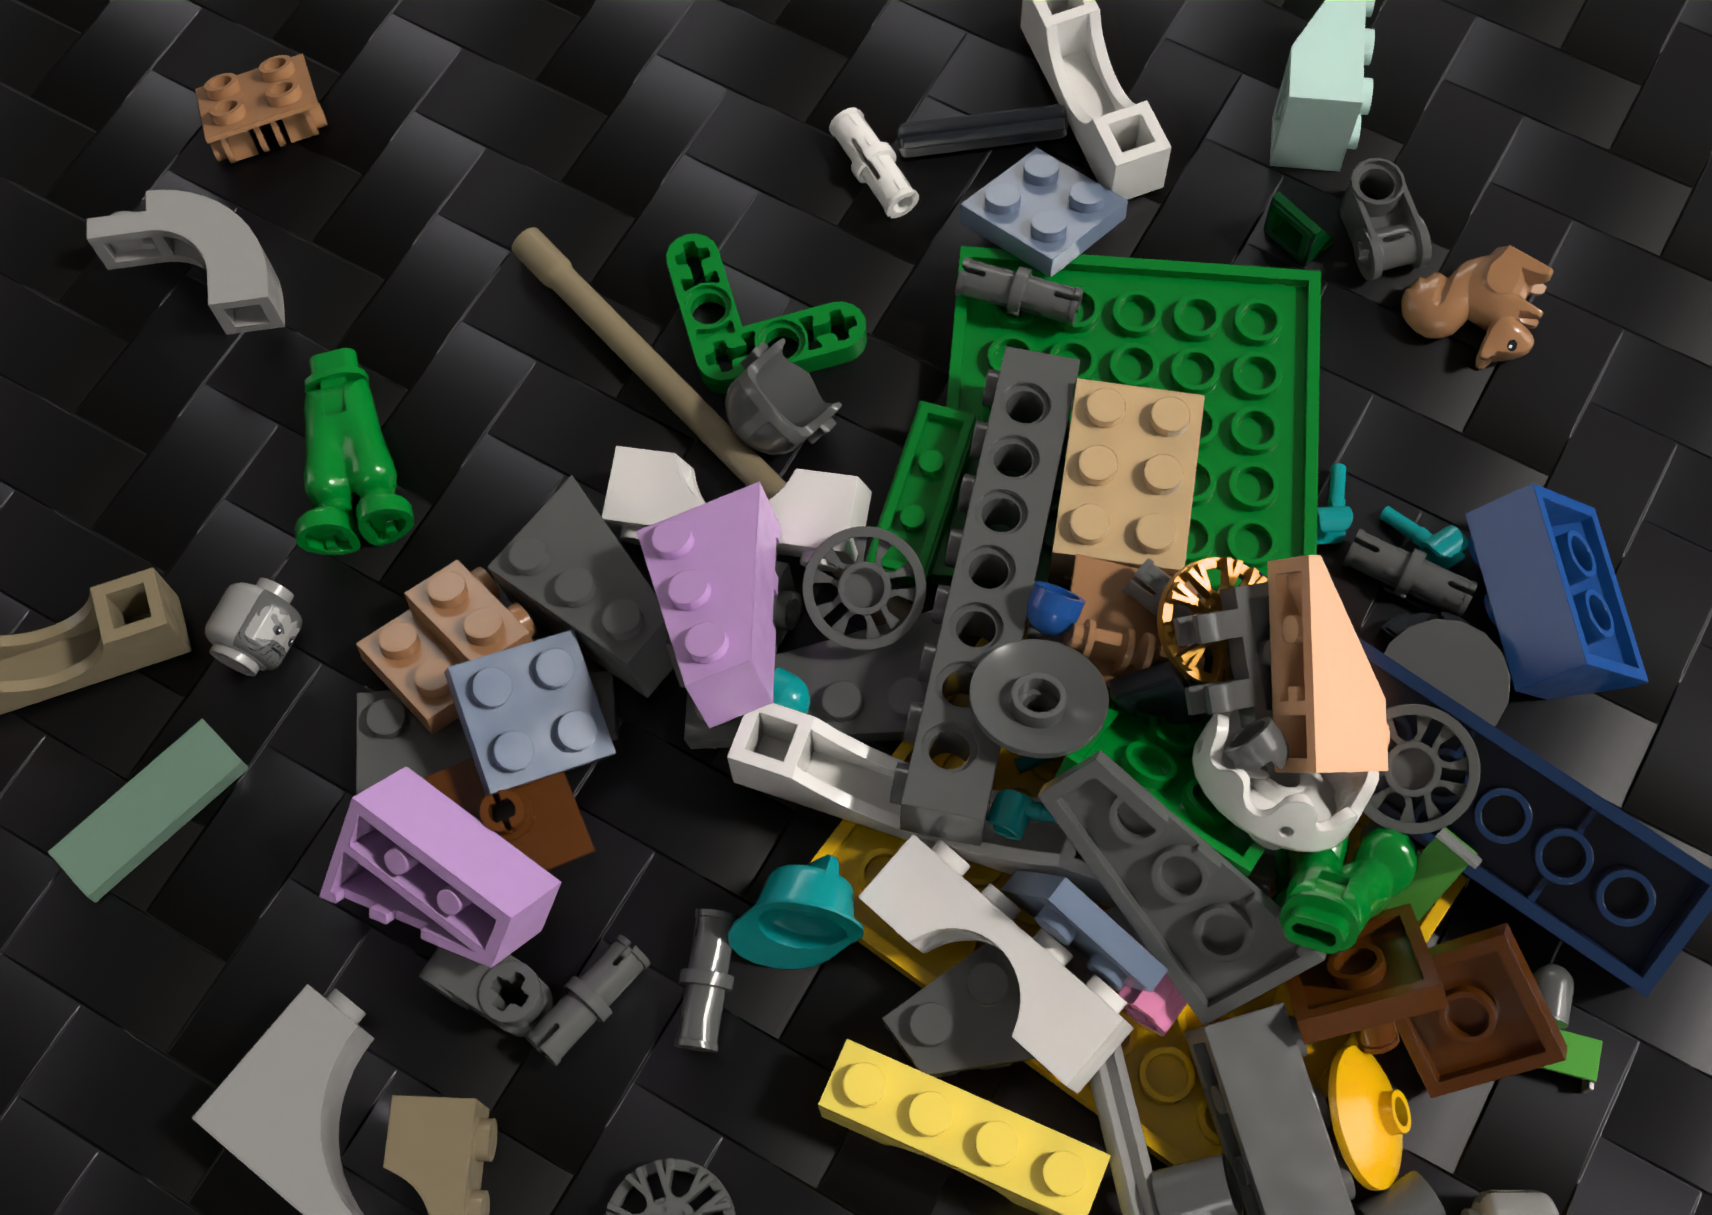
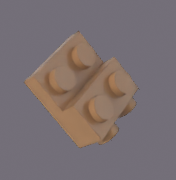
M455 560L406 591L404 594L409 610L356 643L362 660L432 735L459 718L444 674L447 667L532 642V637L537 634L532 618L519 603L515 602L506 608L498 600L500 599L499 589L485 569L479 566L469 572L458 560Z

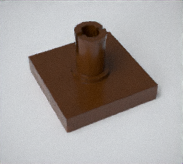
M473 758L423 778L547 872L596 852L565 772L512 790H499V794L493 795L491 793L488 796H485Z
M1410 903L1383 910L1378 915L1370 918L1362 932L1358 935L1356 943L1351 948L1334 954H1326L1324 961L1286 981L1304 1045L1354 1032L1357 1043L1365 1054H1383L1391 1051L1399 1043V1034L1395 1021L1449 1007L1441 979Z
M1508 923L1428 948L1441 979L1449 1007L1395 1021V1024L1431 1098L1566 1060L1568 1046Z

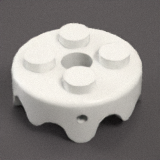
M1239 710L1214 714L1194 745L1192 764L1195 777L1205 796L1222 815L1235 826L1248 833L1256 843L1271 850L1283 848L1295 852H1320L1332 849L1346 839L1375 791L1379 781V771L1275 773L1274 764L1270 761L1266 764L1270 774L1269 778L1264 780L1250 778L1246 771L1236 768L1224 752L1227 743L1244 729L1241 728Z

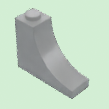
M308 984L202 1105L192 1119L303 1215H364L355 1201L344 1175L339 1148V1121L345 1092L354 1069L375 1038L358 1025L366 1013L336 988L325 998Z

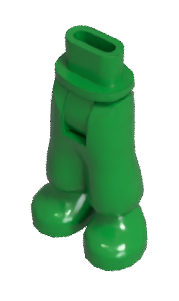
M341 348L314 355L309 359L311 375L304 381L306 392L304 403L306 442L304 487L309 502L315 508L305 512L297 520L294 527L296 542L303 550L321 555H343L360 550L359 532L367 542L375 546L393 543L406 535L415 525L412 505L404 497L394 494L397 489V474L382 435L373 396L369 388V376L365 370L358 367L356 351L351 348ZM356 494L360 497V502L356 508L358 529L352 508Z
M1379 827L1365 835L1355 852L1352 863L1347 865L1345 864L1349 851V835L1332 849L1320 852H1295L1286 849L1291 862L1288 867V888L1279 917L1285 937L1295 945L1326 954H1334L1351 948L1356 943L1358 935L1362 932L1370 918L1381 913L1390 899L1407 889L1417 871L1418 854L1415 844L1410 837L1394 829Z

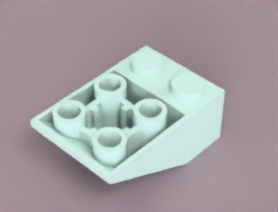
M1325 0L1291 46L1272 117L1270 166L1340 172L1347 149L1357 148L1361 130V115H1368L1373 95V78L1364 77V65H1370L1373 55L1375 30L1365 28V18L1371 17L1375 0Z

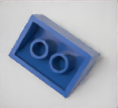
M1532 483L1465 514L1471 536L1468 538V549L1472 559L1481 569L1487 589V594L1484 597L1485 609L1493 624L1498 628L1504 649L1503 656L1511 677L1510 683L1514 686L1516 692L1551 700L1637 687L1649 682L1595 508Z

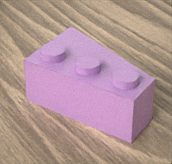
M759 481L636 531L684 685L709 728L773 703L776 629L773 625L774 595H778V576L775 571L776 544H780L781 527Z
M406 766L352 797L319 897L335 904L344 898L369 908V918L384 924H388L394 919L421 929L422 940L492 968L542 931L562 882Z

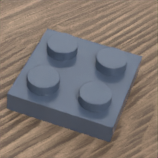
M1036 148L961 203L959 222L1051 278L1126 219L1128 200Z
M574 629L447 667L444 671L485 796L491 793L493 795L499 794L498 791L503 789L512 790L616 754Z

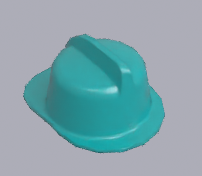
M828 854L807 865L777 867L768 876L756 904L733 923L727 935L731 948L739 956L755 964L777 969H802L815 967L831 959L848 945L861 939L864 936L863 925L855 919V897L852 885L839 875L838 859Z

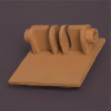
M303 53L293 57L287 55L274 56L262 62L257 69L238 75L233 73L220 74L209 79L204 86L195 89L205 140L207 144L210 143L218 162L229 159L232 164L259 154L250 129H254L261 148L265 153L270 151L261 127L262 125L270 123L280 147L286 146L284 135L278 123L280 119H282L292 143L319 135L318 128L328 125L321 105L317 101Z
M1076 554L1070 591L1082 597L1086 602L1078 622H1073L1070 630L1063 633L1062 644L1080 652L1096 666L1106 683L1107 690H1110V679L1170 661L1160 642L1157 617L1130 595L1127 596L1122 592L1129 580H1133L1136 576L1134 574L1139 568ZM1189 581L1184 584L1195 596L1198 594ZM1193 644L1179 646V648L1183 652ZM1204 653L1196 664V667L1201 670L1204 669L1205 664ZM1184 676L1186 681L1190 685L1191 679Z

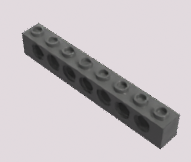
M1006 346L1000 371L988 370L982 406L992 407L988 422L978 420L976 422L970 458L979 459L980 461L976 475L964 474L957 511L967 513L964 530L951 529L946 551L945 566L955 568L951 586L938 585L931 622L942 625L938 644L925 642L920 662L918 681L928 683L924 703L911 702L905 728L904 741L915 743L910 764L897 763L891 788L890 803L901 805L900 830L981 846L1001 746L997 745L983 733L972 715L970 706L957 707L949 703L946 698L958 693L969 695L973 673L983 658L1004 644L1024 640L1028 621L1027 602L1038 573L1075 395L1080 364L1078 359ZM1015 419H1026L1032 423H1019ZM1015 471L1020 473L1022 476L1009 477L1002 474L1001 472ZM993 524H1002L1011 528L1012 530L1007 532H997L991 530L987 526ZM980 579H990L996 581L1001 586L986 589L979 587L974 582ZM975 635L986 639L989 644L982 647H971L964 644L960 639ZM951 753L960 757L965 763L955 769H944L937 766L932 759L939 754Z

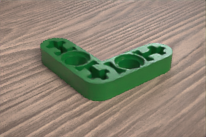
M693 233L677 238L669 246L666 258L670 280L699 377L703 385L710 391L727 394L731 382L745 370L740 362L748 356L747 347L755 346L756 348L763 341L768 345L771 340L777 337L792 338L798 343V351L787 359L808 373L850 362L864 351L867 343L866 319L861 310L855 305L843 301L831 302L742 326L722 259L714 241L705 235ZM690 257L698 258L702 265L705 283L694 285L691 269L686 259ZM708 302L720 304L726 310L724 316L713 324L699 323L693 318L694 310L699 305ZM841 324L845 332H849V338L838 341L837 336L831 333V327ZM813 330L814 341H817V349L809 350L807 331ZM721 355H727L729 361L732 362L733 369L728 372H721L716 358Z

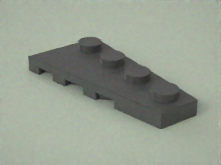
M933 610L920 614L916 623L903 637L885 647L858 650L844 647L829 639L777 654L774 670L781 667L798 676L806 684L811 701L807 714L817 717L860 742L903 741L911 702L924 703L928 683L918 681L925 642L938 644L942 625L932 623ZM888 623L876 626L880 636L891 631ZM866 629L847 634L846 636L866 639ZM687 691L684 741L691 749L729 748L732 746L743 715L709 728Z
M609 671L588 672L611 740L619 739L615 675ZM391 690L357 693L356 795L406 766L424 778L473 758L459 718L432 735Z

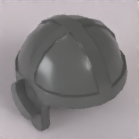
M784 338L777 341L771 347L763 341L740 362L745 370L731 382L725 401L728 420L737 436L756 451L769 455L791 452L806 439L811 444L815 443L837 424L832 416L842 406L840 402H824L810 374L783 356V346L786 342Z

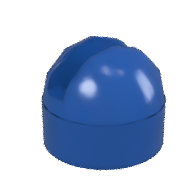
M1035 581L1027 602V616L1032 627L1042 635L1058 636L1069 631L1073 622H1078L1086 601L1079 595L1059 586Z

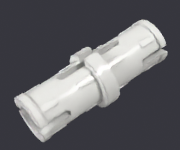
M856 107L847 108L836 115L829 125V131L836 137L851 159V171L860 183L868 184L888 217L898 218L907 214L917 204L919 194L915 189L913 190L896 165V153L892 147L886 142H880L864 119L860 109L858 110Z

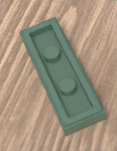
M201 719L51 848L48 853L79 889L96 903L247 771L249 767Z

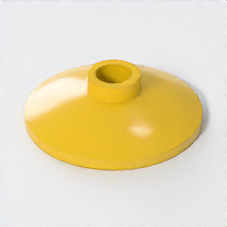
M1359 1045L1345 1046L1340 1048L1334 1055L1329 1071L1328 1099L1333 1130L1344 1161L1355 1179L1368 1190H1386L1394 1183L1399 1174L1403 1150V1134L1408 1133L1411 1127L1409 1105L1400 1090H1393L1386 1074L1372 1054H1365Z

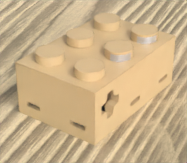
M1077 378L1047 583L1070 586L1076 554L1135 568H1140L1150 558L1154 565L1172 577L1185 567L1205 395Z

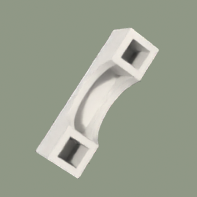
M1022 0L1020 27L1058 103L1064 105L1068 123L1098 183L1127 200L1163 188L1171 145L1148 101L1135 104L1121 88L1108 57L1102 32L1100 9L1096 1Z
M616 446L602 518L621 532V540L640 545L637 530L706 503L698 489L694 469L676 453ZM796 469L780 492L769 500L781 527L780 544H776L775 561H777L778 554L801 557L800 565L806 567L814 551L828 537L844 529L866 526L872 491L858 476ZM853 538L840 542L833 547L841 562L853 564L856 561L858 552ZM822 558L817 569L835 572L838 570V567Z
M913 834L859 895V898L908 943L924 954L944 944L956 941H979L1002 950L1015 970L1020 988V1009L1012 1037L1065 1086L1079 1093L1134 1029L1119 1015L1127 1002L1095 974L1086 985L1072 974L1065 966L1074 956L1043 928L1031 938L1013 922L1022 910L991 883L980 893L962 876L971 866L941 839L930 849Z

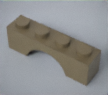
M152 567L91 587L89 598L85 605L74 615L55 625L27 633L0 635V715L191 652L192 648L179 596Z
M392 1095L383 1168L402 1177L414 1187L421 1196L429 1215H489V1192L481 1190L484 1161H493L497 1145V1122L495 1118H489V1108L476 1098Z

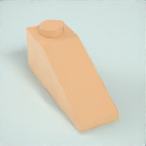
M1305 555L1267 561L1273 721L1284 734L1289 745V757L1286 765L1281 770L1274 765L1275 773L1388 771L1390 731L1386 720V699L1321 555Z

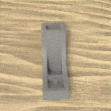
M149 190L146 191V211H119L110 216L87 219V240L108 270L164 262H185L205 269L207 271L208 306L226 335L285 327L283 292L269 259L258 239L243 219L218 201L186 191Z

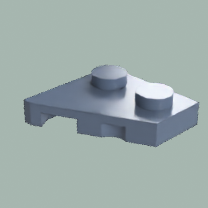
M1016 870L1000 890L1007 898L1034 917L1035 921L1048 934L1061 943L1072 946L1088 958L1087 968L1109 987L1120 991L1124 986L1152 993L1168 971L1163 964L1064 876Z

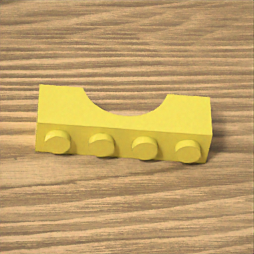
M849 1039L846 1040L818 1103L822 1117L881 1144L914 1152L955 1169L996 1190L1013 1203L1039 1215H1088L1111 1155Z

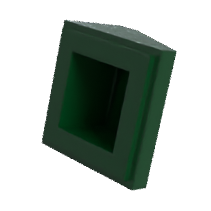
M1277 192L1272 196L1263 228L1264 232L1301 265L1303 264L1306 267L1330 247L1334 239L1283 194Z

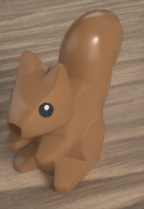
M1511 245L1497 247L1490 255L1477 257L1461 264L1449 278L1437 272L1426 278L1418 277L1405 290L1402 296V315L1406 323L1416 333L1426 338L1441 339L1452 335L1467 320L1476 324L1486 332L1475 362L1477 369H1484L1492 362L1517 359L1532 350L1534 338L1528 329H1535L1538 326V320L1543 315V311L1526 301L1528 295L1537 297L1543 295L1547 288L1543 283L1551 279L1554 271L1551 267Z

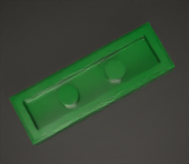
M919 401L877 528L894 533L914 550L925 573L927 590L968 464L977 420L980 421V417L978 414ZM873 537L866 558L867 562H875L878 538ZM892 545L882 557L881 566L886 572H894L908 561ZM914 575L890 578V581L915 587Z

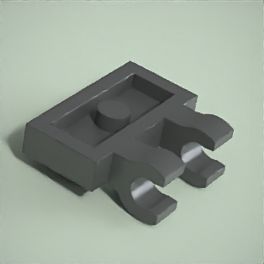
M1268 582L1220 589L1222 611L1173 618L1177 646L1194 643L1203 644L1227 639L1233 672V680L1185 687L1188 715L1207 712L1208 715L1239 710L1241 728H1245L1263 717H1271L1273 720Z

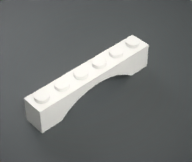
M775 703L743 715L727 756L734 783L908 840L914 834L929 848H932L941 839L962 859L1013 875L1016 870L1064 876L1094 903L1109 908L1117 906L1058 823H1039L1030 820L1022 839L1013 840L997 834L993 830L994 824L986 821L981 846L900 830L901 805L890 803V794L897 763H909L876 750L840 732L815 716ZM992 790L988 812L1000 791ZM1029 797L1034 802L1043 803L1039 798Z

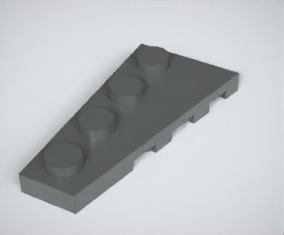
M1101 750L1046 783L1041 788L1037 796L1152 955L1168 969L1167 976L1204 1026L1325 960L1326 953L1291 943L1285 937L1280 925L1279 917L1282 908Z

